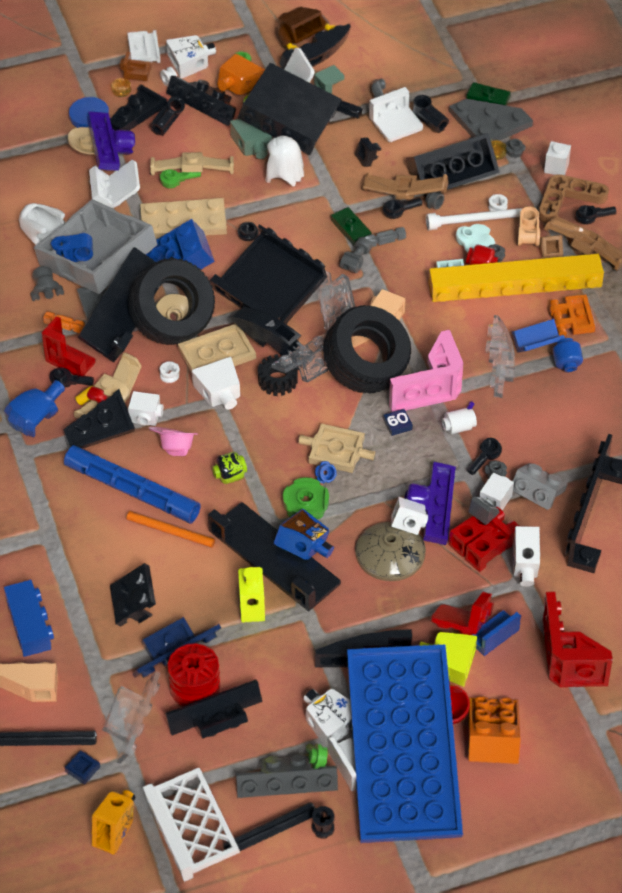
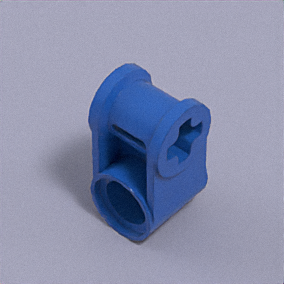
M87 233L59 236L51 241V246L58 255H64V258L73 262L88 261L93 256V239Z

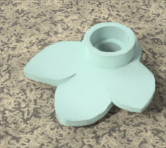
M473 224L470 227L462 226L456 232L457 242L464 246L467 253L470 247L474 248L477 244L487 247L496 244L494 238L489 235L490 228L482 224Z

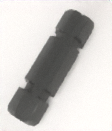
M404 227L395 228V231L391 229L376 233V236L374 234L367 235L365 238L369 239L373 247L377 246L376 244L383 245L395 242V239L398 241L405 239L406 231Z

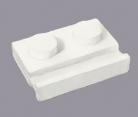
M156 30L153 33H147V31L128 33L129 50L132 60L157 61V63H160Z

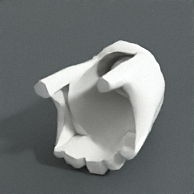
M287 136L273 138L267 145L270 155L265 181L270 183L273 178H281L294 187L296 182H300L301 177H304V165L299 144Z
M32 203L26 205L21 211L19 224L28 238L37 245L50 233L65 224L63 220L65 214L59 209Z

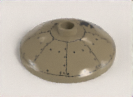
M391 521L374 524L363 531L357 540L355 553L359 566L368 575L383 581H399L412 576L421 568L425 560L426 548L419 533L416 535L391 527Z

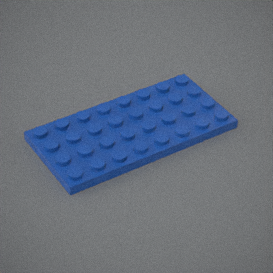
M446 644L347 649L361 843L462 838L463 827Z

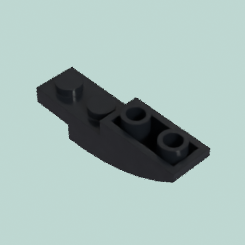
M350 23L337 25L328 31H320L314 35L312 44L306 43L300 47L312 67L331 57L343 45L351 29ZM288 49L282 54L280 61L282 69H285L294 49Z
M243 307L230 319L262 347L269 344L281 355H286V359L292 358V362H296V367H298L299 371L314 357V354L298 341L301 335L297 331L267 313Z

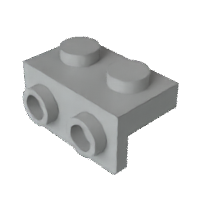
M528 463L517 470L513 480V491L549 510L555 498L565 492L568 484L561 481L562 479L559 476L543 471L539 465Z

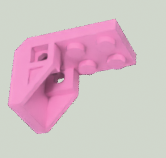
M450 330L442 331L428 355L430 370L390 378L389 408L391 412L401 409L406 411L456 400L462 388L463 360Z

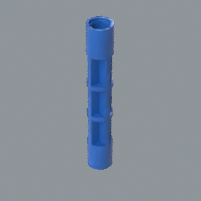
M71 446L65 455V466L189 524L196 520L200 512L201 504L98 457L78 446Z

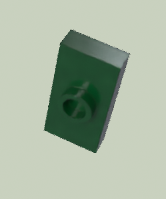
M475 82L472 83L467 93V99L506 106L511 98V91Z
M349 207L331 215L332 223L353 246L359 237H366L372 234Z

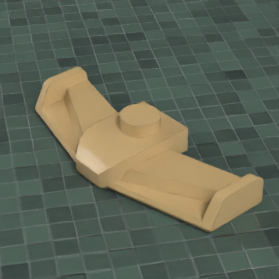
M184 152L181 157L155 161V157H152L151 174L155 175V172L182 168V172H203V168L230 171V174H233L234 156H230V160L205 157L202 152Z
M123 352L114 376L111 377L104 373L94 386L104 390L107 399L120 389L123 400L126 402L130 397V392L142 366L136 357ZM91 400L81 409L76 410L74 417L78 419L82 415L89 413L97 407V402Z

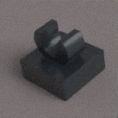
M368 137L361 138L355 155L364 167H370L373 160L378 159L377 151H381L382 148L378 143H372Z

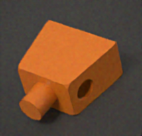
M234 54L220 67L217 82L218 88L221 91L228 89L237 95L252 91L265 69L238 54Z

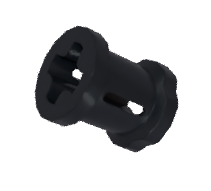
M320 806L312 813V832L318 838L326 839L334 833L333 822L335 814L331 808Z

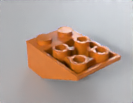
M484 696L470 697L468 761L519 764L521 738L519 700H513L508 697L501 699H492Z

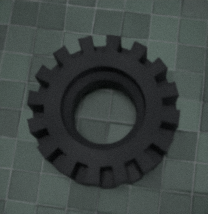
M274 354V358L270 355L267 357V360L263 359L262 364L258 366V384L261 386V389L263 391L266 390V393L269 395L271 392H274V396H278V393L284 396L285 391L288 394L291 393L292 389H295L296 384H298V367H296V362H292L290 357L286 360V355L278 358V354ZM276 372L284 373L286 376L281 378H274L270 375Z

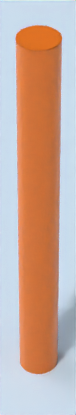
M129 511L127 514V520L211 548L215 544V539L132 511Z

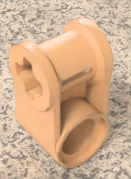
M525 207L520 212L518 246L522 244H535V246L539 247V212L534 207Z

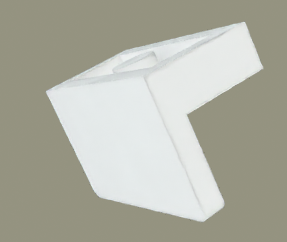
M334 736L328 738V753L350 790L354 791L357 789L353 741L349 738L337 743Z

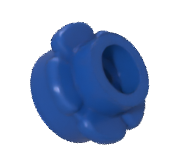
M323 461L315 468V475L320 483H330L336 478L337 471L333 464Z

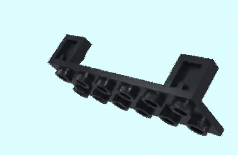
M133 247L78 335L80 340L113 363L126 349L133 337L132 332L135 329V323H133V319L130 317L131 314H129L128 295L130 294L131 285L142 271L156 262L136 247ZM162 284L157 286L154 292V296Z
M608 434L606 441H601L598 450L600 455L594 460L593 474L588 477L587 491L582 494L579 505L581 508L580 511H576L573 521L575 525L573 529L570 528L567 537L568 545L565 556H568L567 566L594 574L602 550L581 545L580 542L602 480L622 484V460L609 457L613 437L611 434Z
M243 502L226 515H221L215 509L208 514L209 532L251 566L261 567L262 573L266 578L308 612L341 585L339 578L312 557L305 560L273 544L278 530Z

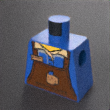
M304 509L279 526L273 543L305 560L310 559L316 553L328 558L334 550V546L326 542L330 532L329 528Z

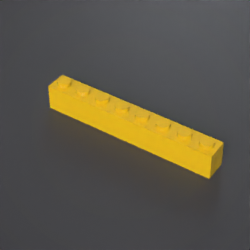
M599 254L429 269V287L432 302L602 287L604 271Z

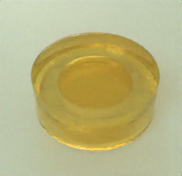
M125 78L114 80L111 83L113 95L117 97L128 96L131 93L130 81Z
M498 140L491 141L496 160L503 159L506 156V144Z

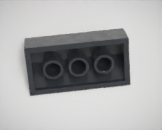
M489 133L479 134L406 158L410 174L417 175L418 181L443 177V174H447V190L500 173Z

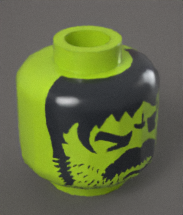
M230 452L216 457L215 465L212 466V472L215 479H220L223 484H229L242 480L244 473L247 472V466L242 455L239 456L236 452Z

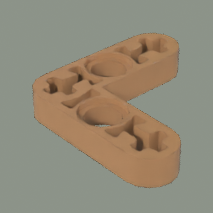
M561 174L553 175L549 180L540 205L539 219L543 223H547L555 216H558L565 197L595 204L605 203L608 200L609 189L601 183ZM557 184H560L559 190L555 189ZM575 187H581V188H583L584 190H583V191H576V190H574L573 188H575ZM557 197L559 200L551 201L548 198ZM548 208L552 209L550 214H547Z

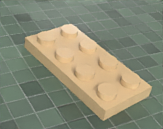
M224 198L140 204L141 221L152 225L156 239L190 219L197 223L205 235L227 234Z

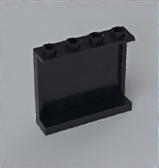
M270 62L243 103L238 119L275 138L279 136L291 137L299 144L302 152L311 155L329 121L336 114L342 99Z
M259 224L260 234L222 277L215 274L210 279V282L217 293L241 309L243 307L256 309L287 324L327 279L325 265L318 259L313 260L303 249L299 248L298 250L293 247V244L288 239L278 237L271 228L268 227L266 229Z

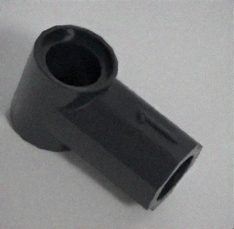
M418 95L414 98L412 112L420 122H425L435 132L440 133L444 131L449 124V119L432 105L431 98L427 95Z
M171 97L149 126L156 135L164 136L183 112L185 103L180 97Z

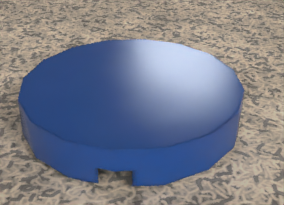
M85 97L71 105L69 108V118L75 127L89 128L88 112L109 113V107L101 99Z

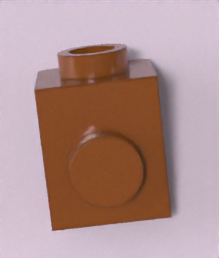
M127 51L125 58H122L120 63V69L124 72V79L148 81L152 68L151 62L132 60L131 52Z

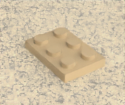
M236 324L178 344V350L191 373L196 368L228 357L232 358L234 366L256 359L255 350L243 330Z

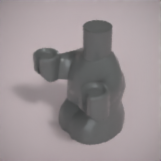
M40 266L33 271L32 279L36 286L30 293L32 301L40 300V292H43L47 299L53 298V289L57 296L64 294L63 287L53 280V273L49 267Z

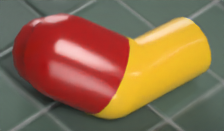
M90 386L78 394L75 399L81 406L89 400L96 401L99 404L107 399V395L104 394V390L101 388Z

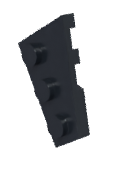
M140 84L137 88L138 92L135 95L131 94L128 98V103L125 106H121L110 118L112 129L115 131L133 129L159 112L166 104L167 99Z
M120 389L115 391L105 401L100 402L89 413L82 415L63 429V434L69 448L75 445L83 449L135 431Z

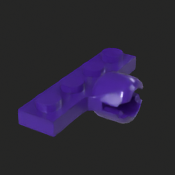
M89 111L87 120L98 169L119 171L120 161L118 154L130 155L133 153L132 147L135 146V134L130 130H113L109 113Z
M433 462L430 485L424 486L411 483L405 493L404 499L425 505L428 520L424 527V541L446 545L448 541L456 466Z

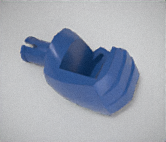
M54 380L45 392L34 388L17 396L4 410L9 425L24 435L34 438L36 436L35 427L43 418L51 419L58 413V408L54 401L65 391V387L59 381Z

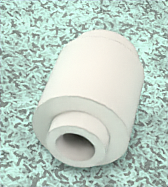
M464 408L447 412L444 418H442L443 429L448 431L450 435L471 430L472 427L477 425L473 409L468 410Z

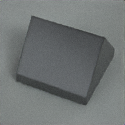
M475 496L471 500L469 513L485 525L500 512L499 509L484 498Z

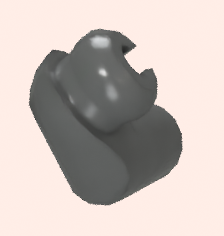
M382 78L372 81L371 90L374 98L384 95L382 89H385L386 83Z

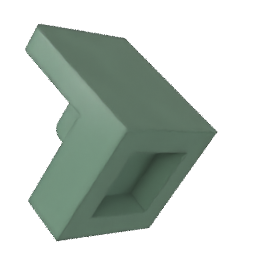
M332 65L314 74V85L332 94V85L344 80L345 75L335 65Z

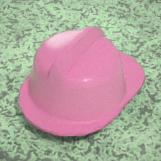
M149 427L150 430L159 433L163 450H166L171 456H185L188 450L191 449L194 435H198V433H185L169 428Z

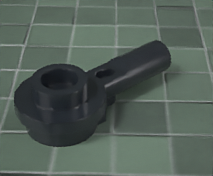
M417 198L410 201L389 200L383 206V214L390 219L399 218L403 215V211L422 206V199Z
M583 205L576 211L575 217L582 224H591L598 217L615 215L616 207L595 208L594 206Z
M66 368L54 369L49 377L51 383L57 380L64 387L76 384L93 386L94 377L72 375Z
M487 438L481 443L480 455L467 469L469 474L475 475L487 460L497 459L501 455L502 446L498 440Z

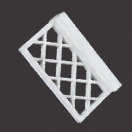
M200 768L153 787L152 783L142 787L146 801L184 882L194 878L193 873L240 853ZM198 777L200 785L197 791L185 788L189 780ZM169 789L178 791L174 801L163 798L161 793ZM182 793L194 796L190 806L178 803ZM199 798L210 802L207 811L195 808ZM175 808L188 811L184 821L173 819L172 815ZM192 813L204 816L200 827L188 823ZM209 818L220 822L217 832L205 829ZM185 828L197 832L193 842L182 839ZM202 834L214 837L210 848L198 844ZM218 839L228 841L231 845V848L225 851L214 849ZM195 849L207 853L204 860L194 864L191 857Z

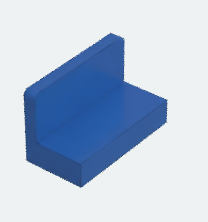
M554 319L512 331L517 353L548 345L565 338L564 335L559 336Z
M503 610L486 622L477 634H473L477 636L476 649L485 656L518 632L521 615L516 612L510 616Z

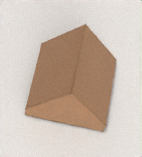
M562 235L540 238L539 248L542 258L563 256Z

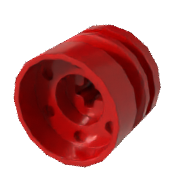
M197 643L186 644L177 648L171 654L168 661L170 693L174 701L182 707L218 694L221 690L219 660L215 652L206 645Z

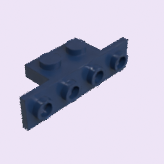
M183 617L143 639L141 642L152 661L137 669L133 673L134 678L142 675L143 678L149 676L156 671L154 667L161 663L163 666L168 665L171 654L179 647L186 644L199 643L202 640L206 644L218 637L216 633L221 629L220 624L195 637Z

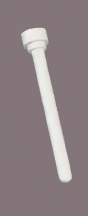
M523 208L441 217L436 215V213L426 214V227L429 231L437 230V227L446 224L520 217V212Z

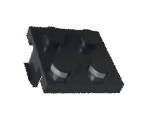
M143 563L110 585L115 623L120 627L125 625L129 618L138 621V624L153 616L152 613L144 610L146 607H153L156 605L150 566Z

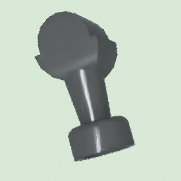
M365 237L357 239L353 252L344 253L340 262V268L353 273L360 271L363 264L362 255L368 254L373 247L371 241Z

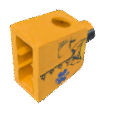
M124 790L121 794L109 792L93 813V847L113 855L116 854L133 823V808L136 797L131 791Z

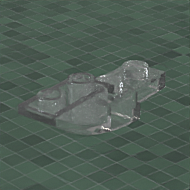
M494 315L493 324L488 325L487 337H491V340L486 341L485 353H489V363H493L492 371H496V375L491 374L490 388H494V397L503 398L504 381L513 382L515 353L508 329L501 318Z

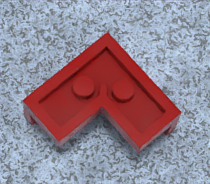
M56 316L42 331L46 362L58 368H66L73 375L85 376L96 363L94 357L66 344L61 318Z

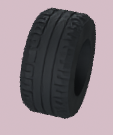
M169 258L153 263L136 277L129 291L128 308L135 327H138V330L144 336L146 335L148 339L150 338L151 341L160 344L174 345L192 339L206 328L214 313L215 295H213L214 290L212 285H210V280L207 279L208 277L204 275L205 273L200 268H197L191 262L188 263L186 260ZM171 283L178 286L185 293L189 309L184 319L173 321L167 319L158 311L154 302V292L158 285Z
M356 306L345 311L328 330L323 344V356L328 370L340 384L359 393L371 394L381 392L390 387V378L401 376L405 371L411 358V341L405 327L393 314L375 306ZM363 336L372 340L382 353L383 363H371L362 359L354 350L351 337Z

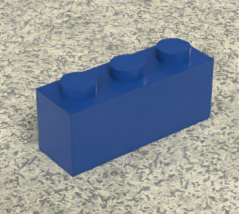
M32 580L4 587L6 602L23 657L52 650L50 640L54 639L51 625L46 626L45 623L48 620L45 606L40 607L39 602L42 601L39 588H34Z

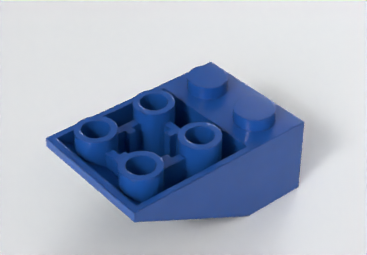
M193 219L156 240L157 246L146 254L156 262L169 259L172 256L178 260L182 259L183 261H188V263L191 262L200 269L215 262L204 231Z

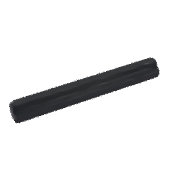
M95 730L0 732V746L95 745L97 743V732Z
M309 802L234 837L239 851L311 819L312 813L316 809L313 803ZM228 841L223 843L224 851L231 848Z

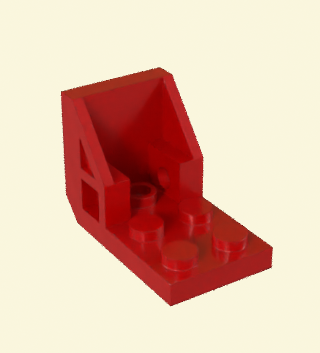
M546 592L542 621L549 680L559 688L608 686L613 661L612 651L580 631L564 632L563 621H559L561 601L556 600V592ZM570 645L572 648H564L563 646Z

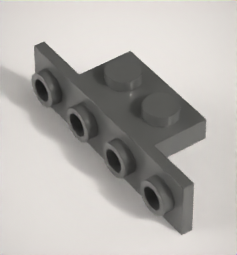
M300 754L285 758L271 756L266 759H260V772L236 773L238 798L338 790L337 766L314 769L311 767V763H309V756Z

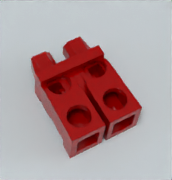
M498 506L496 508L499 509V514L487 525L472 516L450 530L449 546L460 556L465 557V560L479 572L485 569L487 563L494 557L512 547L515 527H520L519 524L512 520L505 525L502 522L505 514Z

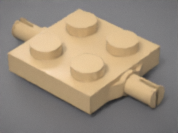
M321 424L318 433L314 437L304 435L299 437V444L311 446L312 451L309 456V464L319 466L321 462L328 461L334 465L336 470L353 473L355 465L360 458L373 461L376 453L375 451L363 449L365 433Z

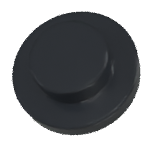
M244 222L238 229V236L244 241H253L259 235V230L253 222Z

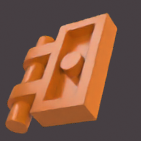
M587 294L567 296L563 304H559L557 299L550 301V314L554 317L559 336H566V329L572 328L573 335L595 333V323ZM568 314L569 318H563L562 315Z

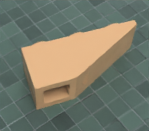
M382 289L378 296L373 297L370 306L382 308L400 320L405 313V298ZM352 336L351 341L355 348L370 339L363 336Z
M0 663L1 688L31 702H56L58 686L56 663Z

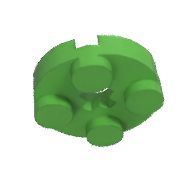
M299 478L294 481V484L285 488L283 492V505L290 518L304 509L316 519H320L324 516V512L329 506V492L316 479ZM304 496H309L310 501H302V499H304Z

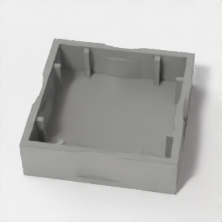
M92 199L72 215L64 225L39 242L34 247L40 266H47L52 270V273L100 294L111 284L133 247L147 254L157 246V241L152 225L132 216L121 214L113 208ZM87 233L93 239V256L88 261L73 262L64 258V255H58L56 250L52 248L51 241L59 236Z

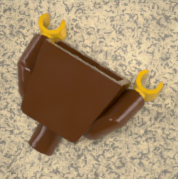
M297 7L288 13L281 14L278 18L279 25L277 28L278 36L284 47L295 49L298 47L292 45L293 43L297 44L324 29L328 31L336 26L329 25L330 22L320 10Z

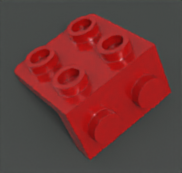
M482 592L472 605L471 611L441 604L431 616V622L436 623V626L448 629L451 627L458 629L460 633L465 635L477 634L483 624L486 623L487 617H490L494 607V603L491 602L492 594Z

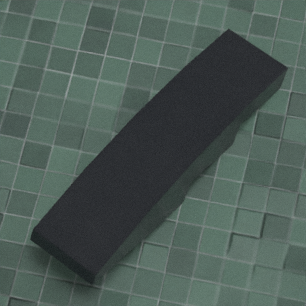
M412 629L363 634L315 650V668L348 667L347 649L412 646Z

